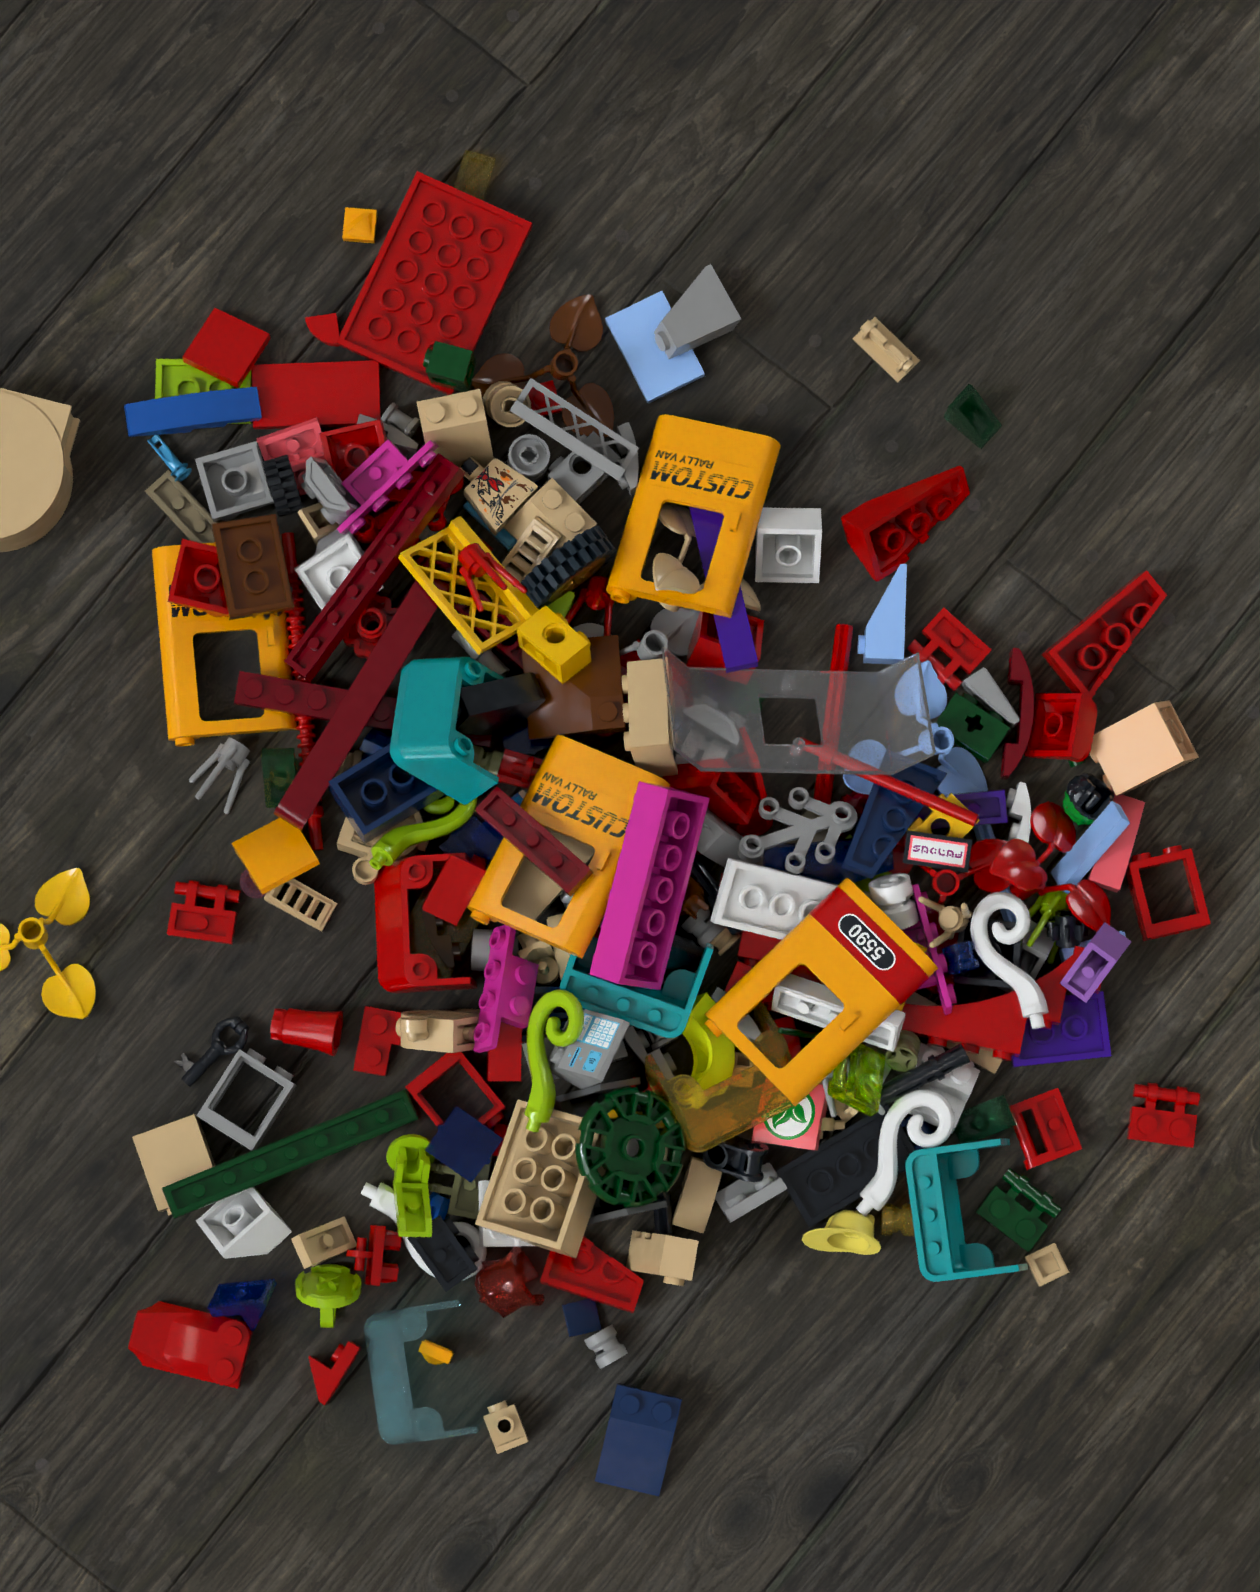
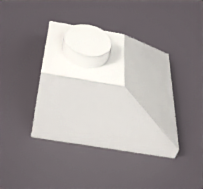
M255 1187L217 1201L196 1220L197 1224L225 1259L268 1254L292 1232Z

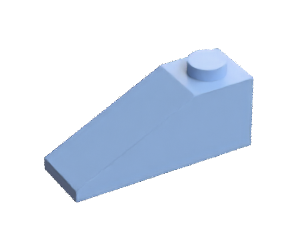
M900 564L866 625L864 635H858V654H863V663L902 665L907 564Z

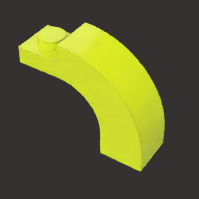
M707 992L696 997L687 1025L682 1032L692 1049L694 1064L690 1078L671 1101L679 1112L691 1107L697 1109L709 1097L723 1093L733 1074L735 1064L734 1044L723 1034L717 1038L704 1024L708 1020L705 1013L716 1004Z

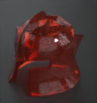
M513 1247L501 1259L481 1261L483 1269L477 1274L475 1279V1288L480 1295V1303L486 1304L503 1318L523 1306H541L543 1304L544 1295H532L525 1283L539 1277V1274L520 1247Z

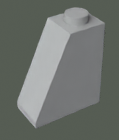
M711 264L701 271L654 331L656 344L661 351L666 353L668 359L733 331L741 320L739 313Z

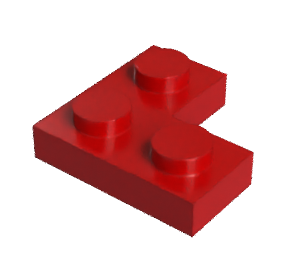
M365 1006L353 1071L386 1077L392 1045L401 1046V1037L396 1033V1023L401 1017V1012Z

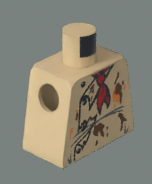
M471 456L460 467L465 472L464 476L471 482L464 489V497L495 536L538 489L534 482L496 458L484 468Z

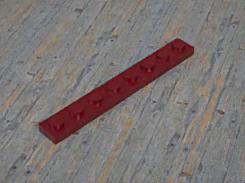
M437 454L284 660L285 663L309 681L313 680L399 564L400 560L398 557L400 553L414 544L465 475L463 470L441 454Z
M240 671L234 704L330 721L348 690ZM384 696L365 727L392 732L397 698ZM465 735L471 740L472 744L487 749L490 748L492 735Z

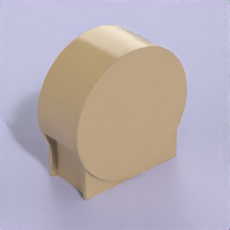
M0 388V552H8L26 547L41 539L58 523L66 510L73 486V468L70 455L80 419L72 416V406Z

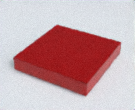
M214 308L182 358L184 363L239 388L271 338L269 333Z

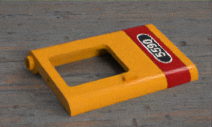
M846 878L705 1013L708 1020L704 1024L717 1038L721 1034L727 1037L796 1107L883 1021L927 981L938 967L849 878ZM805 965L844 1004V1009L785 1067L777 1068L738 1029V1024L797 966Z

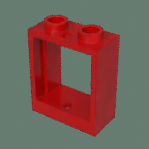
M1177 845L1162 849L1164 855L1151 857L1150 852L1131 857L1132 862L1128 863L1126 876L1143 942L1204 928L1211 924L1192 848L1182 850V846ZM1183 860L1196 914L1152 924L1139 870Z
M462 1052L446 1053L405 1086L454 1149L461 1145L465 1150L479 1138L476 1132L485 1125L491 1129L505 1117L502 1111L506 1107ZM460 1063L494 1107L456 1137L421 1093Z

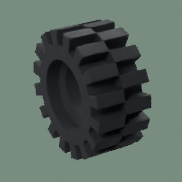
M284 455L262 462L278 516L283 517L303 509L288 456Z

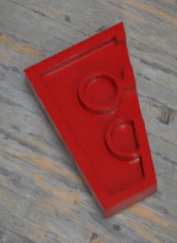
M586 1237L582 1239L576 1258L550 1251L540 1279L541 1284L634 1313L644 1282L642 1278L613 1257L604 1253Z

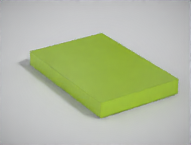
M156 359L155 399L199 392L236 389V387L184 363L183 359ZM251 370L239 388L252 387ZM238 422L228 424H252V422Z

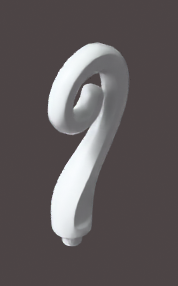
M1007 892L989 894L980 901L972 915L970 931L973 946L985 965L1015 990L1020 1002L1023 1018H1030L1032 1029L1045 1027L1043 1015L1049 1011L1041 988L1030 975L1000 955L992 946L988 935V921L993 912L998 909H1008L1016 917L1015 927L1011 930H1006L1002 923L994 922L992 924L993 936L1002 944L1011 945L1019 942L1029 932L1031 923L1029 911L1023 901L1014 894Z
M915 1090L900 1097L888 1110L880 1130L877 1171L871 1181L861 1191L860 1195L863 1200L856 1207L863 1216L866 1217L873 1208L880 1211L894 1191L898 1175L897 1134L901 1122L909 1112L918 1107H929L937 1113L939 1118V1126L932 1134H926L921 1130L924 1121L923 1116L916 1114L910 1118L907 1124V1133L911 1141L923 1148H934L944 1143L951 1135L955 1124V1115L951 1104L942 1094L933 1090Z
M366 1182L361 1194L372 1199L369 1206L389 1216L397 1225L393 1188L382 1182L378 1188ZM453 1222L460 1231L458 1235L465 1237L469 1241L470 1247L480 1259L475 1262L478 1270L462 1280L464 1281L475 1276L482 1269L486 1260L487 1248L479 1247V1230L469 1223ZM402 1237L406 1248L419 1267L435 1277L409 1242L408 1237Z

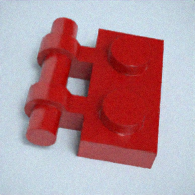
M944 607L921 632L930 642L923 647L915 639L907 647L916 656L914 659L916 662L921 663L929 660L938 675L939 681L942 684L946 683L954 691L963 682L954 674L955 671L960 667L970 675L992 651ZM937 648L952 660L947 666L932 655Z
M189 880L188 883L176 881L174 894L186 895L185 904H171L167 935L232 945L237 912L225 910V905L227 901L239 903L241 890L229 889L228 885L218 884L217 887L200 885V881ZM198 897L214 899V908L196 906Z
M1150 1082L1147 1085L1134 1084L1133 1097L1145 1098L1144 1108L1135 1106L1130 1108L1127 1139L1193 1148L1197 1115L1185 1114L1184 1112L1186 1104L1199 1105L1200 1093L1191 1092L1186 1087L1179 1086L1176 1089L1158 1087L1157 1083ZM1156 1101L1174 1102L1173 1112L1156 1110Z

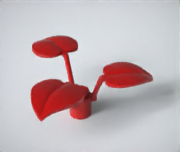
M1047 801L1036 806L1030 818L1031 828L1041 842L1048 844L1046 851L1036 860L1034 849L1029 843L1021 839H1012L999 849L989 873L1011 883L1009 887L1012 894L1021 900L1029 898L1036 892L1043 896L1051 892L1070 891L1066 896V903L1072 914L1083 924L1098 932L1104 922L1110 925L1111 919L1109 899L1099 885L1084 879L1078 882L1076 886L1073 884L1045 886L1047 874L1040 865L1054 851V848L1063 853L1069 852L1076 842V830L1069 815L1059 805Z
M907 832L882 865L893 874H907L914 865L902 863ZM983 839L974 843L971 848L969 861L971 869H968V873L956 874L947 869L937 872L931 867L917 865L933 876L932 887L936 893L940 894L938 904L944 905L946 896H950L958 890L960 880L974 874L975 884L987 892H1000L1011 885L1007 880L989 873L997 852L1008 842L1005 840ZM934 909L926 911L929 923L935 922L938 935H942L945 930L939 925V913ZM958 933L954 934L953 939H948L936 946L937 953H943L946 958L957 946Z

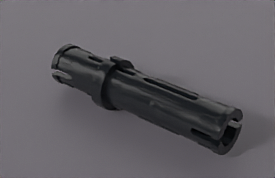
M960 1043L937 1056L931 1055L927 1057L928 1061L873 1088L881 1106L885 1107L905 1094L915 1091L936 1079L940 1081L945 1078L946 1074L970 1063L971 1061L962 1044Z

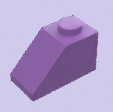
M1104 922L1059 984L1087 1003L1132 941Z

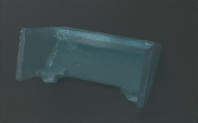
M460 1300L378 1312L366 1320L364 1333L378 1429L381 1438L385 1442L393 1445L474 1434L480 1431L479 1424L444 1430L442 1417L438 1411L430 1407L413 1409L404 1342L418 1340L426 1333L428 1328L427 1311L461 1306Z

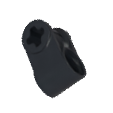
M726 1133L704 1145L702 1158L711 1169L733 1175L743 1181L760 1182L764 1177V1173L761 1170L764 1155L768 1153V1146L758 1141ZM720 1147L724 1150L725 1156L722 1154Z

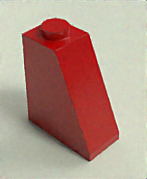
M723 760L677 764L678 775L661 777L670 784V788L710 798L707 808L726 822L748 825L759 800V797Z

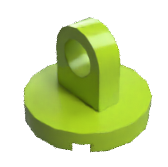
M334 1264L317 1265L311 1267V1272L305 1274L303 1271L296 1278V1297L306 1305L320 1308L321 1328H334L336 1308L350 1305L358 1300L361 1294V1279L357 1273L355 1275L351 1274L350 1269L345 1266Z

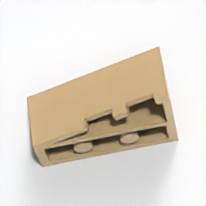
M666 658L627 662V675H622L623 694H628V703H623L624 722L629 723V731L624 732L625 751H631L636 767L659 777L678 775L677 764L673 756V745H676L675 734H672L673 705L670 672Z
M632 1231L626 1267L631 1271L664 1276L663 1283L684 1286L685 1280L692 1281L699 1241L663 1234Z

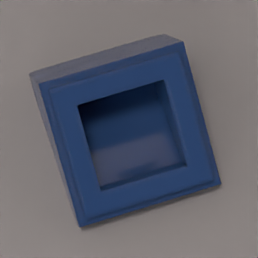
M585 1299L562 1305L569 1337L602 1330L594 1300Z

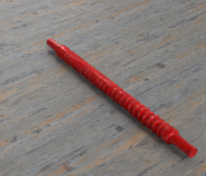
M288 532L282 533L281 536L294 603L293 610L285 611L289 613L286 622H290L287 631L291 632L287 639L292 642V644L288 645V648L293 650L304 635L303 630L306 629V625H302L305 616L301 615L305 608L300 606L304 599L299 596L303 593V590L299 589L302 581L298 580L299 576L294 568L299 566L296 560L294 533ZM296 670L291 672V676H295V681L311 683V681L303 677ZM298 715L295 717V721L299 722L296 730L300 731V734L296 738L301 740L297 747L302 750L298 754V757L302 758V762L299 763V766L302 767L316 744L313 742L316 734L312 733L315 725L311 724V720H314V718ZM319 803L308 820L310 847L313 851L323 850L320 818L324 816L323 806L319 805Z

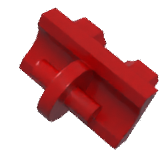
M505 749L497 774L499 782L528 790L544 759Z
M370 1225L368 1251H366L367 1238L357 1237L356 1250H347L346 1256L355 1257L354 1270L364 1271L365 1258H367L365 1285L380 1286V1283L397 1282L398 1264L382 1262L384 1250L400 1251L402 1237H398V1232L386 1230V1226Z

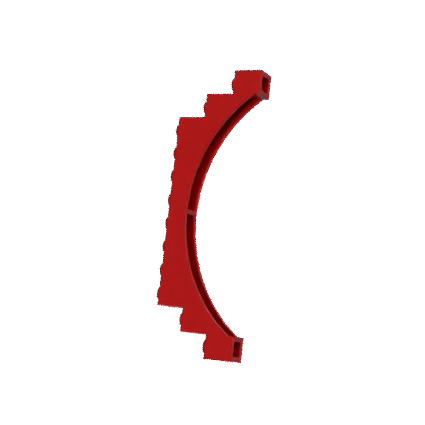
M723 873L721 874L719 887H720V884H721V880H722V877H723ZM743 930L737 955L738 959L744 960V964L754 967L781 939ZM1075 946L1072 956L1053 971L1035 981L1044 994L1049 1011L1043 1015L1044 1029H1051L1052 1024L1059 1025L1067 990L1059 983L1085 947ZM805 965L797 966L790 973L823 984ZM1101 984L1094 993L1098 994L1100 992ZM773 989L762 1000V1004L768 1005V1011L776 1012L771 1010L774 994ZM1012 991L1008 994L980 1002L952 1005V1013L948 1015L944 1014L942 1006L905 1003L902 1012L905 1013V1019L901 1030H908L919 1037L928 1038L927 1044L946 1048L947 1043H961L967 1053L979 1054L980 1049L993 1052V1058L1011 1061L1012 1056L1019 1057L1026 1021L1027 1019L1030 1020V1018H1023L1018 996L1015 991Z

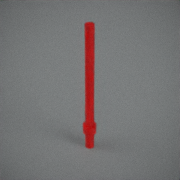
M800 737L796 749L818 758V762L828 767L832 765L973 827L978 821L979 814L838 753V749L827 744L823 747L803 737Z

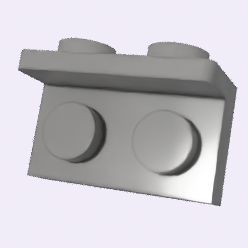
M771 1163L762 1165L761 1171L764 1173L762 1181L747 1182L739 1179L716 1193L715 1199L729 1223L788 1189L782 1178L778 1177Z

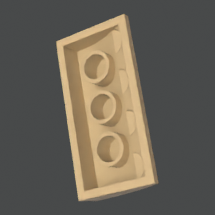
M545 828L583 863L587 865L591 861L595 853L594 848ZM525 857L502 901V906L537 921L563 890Z

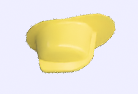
M843 1210L835 1213L829 1218L825 1228L810 1230L803 1234L802 1241L806 1246L819 1251L871 1255L878 1253L881 1249L879 1241L874 1238V1216L867 1214L865 1217L860 1212L853 1210Z

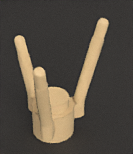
M922 896L918 898L920 903L939 913V925L945 930L942 935L930 942L929 946L931 948L940 945L948 939H953L955 933L965 930L968 926L969 918L973 915L966 903H962L961 908L955 906L945 907Z

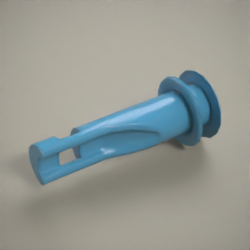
M154 435L151 439L147 440L172 471L171 476L174 475L176 477L175 481L179 480L181 482L190 475L192 469H186L188 464H182L159 435ZM160 441L162 445L157 449L155 445Z

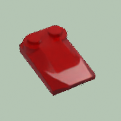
M158 1301L148 1308L137 1311L128 1349L137 1356L142 1366L239 1389L255 1324Z

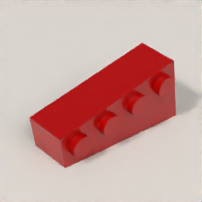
M1147 570L1138 573L1041 655L1072 693H1083L1093 698L1097 689L1112 672L1113 667L1131 646L1132 641L1140 630L1144 628L1167 594Z

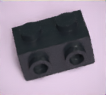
M438 1215L432 1220V1237H408L407 1239L445 1292H447L471 1273L477 1271L478 1267L475 1265V1262L480 1259L469 1244L462 1247L455 1237L460 1231L450 1217L443 1220Z

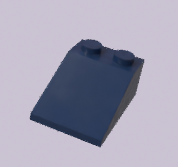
M617 1384L595 1482L659 1496L682 1399Z

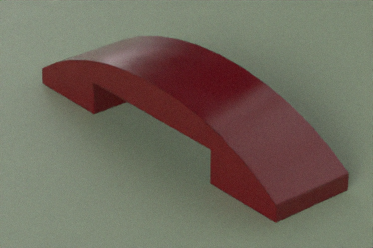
M1012 648L1009 653L1007 684L1020 686L1018 704L1020 721L1017 724L1016 744L1005 743L1002 748L1001 780H1007L1020 762L1026 750L1033 725L1034 692L1028 665L1019 648Z

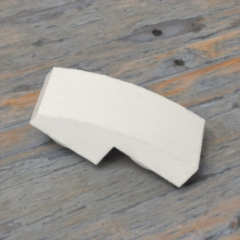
M1019 782L1015 789H1009L1006 797V807L1009 808L1007 816L1019 820L1018 824L1013 822L1008 841L1021 839L1028 843L1031 829V804L1026 783Z

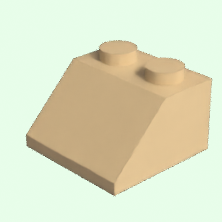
M551 478L504 526V529L518 541L532 520L537 516L562 536L552 550L553 552L557 548L563 547V544L568 540L572 541L579 533L582 534L585 530L596 526L597 523ZM536 532L533 533V535L542 543H544L545 545L548 543ZM527 542L526 545H528V546H529L531 549H533L536 553L540 554V552H539L538 550H536L533 546H531V545Z

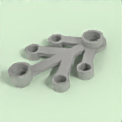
M795 787L790 791L789 805L797 810L804 808L820 815V817L814 819L806 818L779 807L776 799L766 797L760 802L759 815L764 819H774L791 827L762 837L757 835L744 836L739 842L738 856L742 861L754 864L762 859L764 850L798 839L794 851L786 857L785 869L791 874H799L804 869L805 857L815 834L828 829L824 842H820L817 845L814 854L815 859L819 863L828 864L834 859L835 846L840 834L851 830L855 826L857 812L847 802L837 801L828 805L809 797L807 790L802 787ZM799 795L803 797L804 800L796 801L793 798V796ZM769 805L772 806L774 810L769 812L766 811L763 807ZM836 813H842L847 817L839 818ZM746 844H755L757 848L750 849ZM827 850L830 852V855L823 856L819 851ZM797 860L801 865L793 866L790 864V861Z

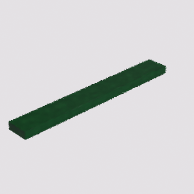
M404 1089L161 1189L173 1219H176L417 1121L419 1118L407 1089Z

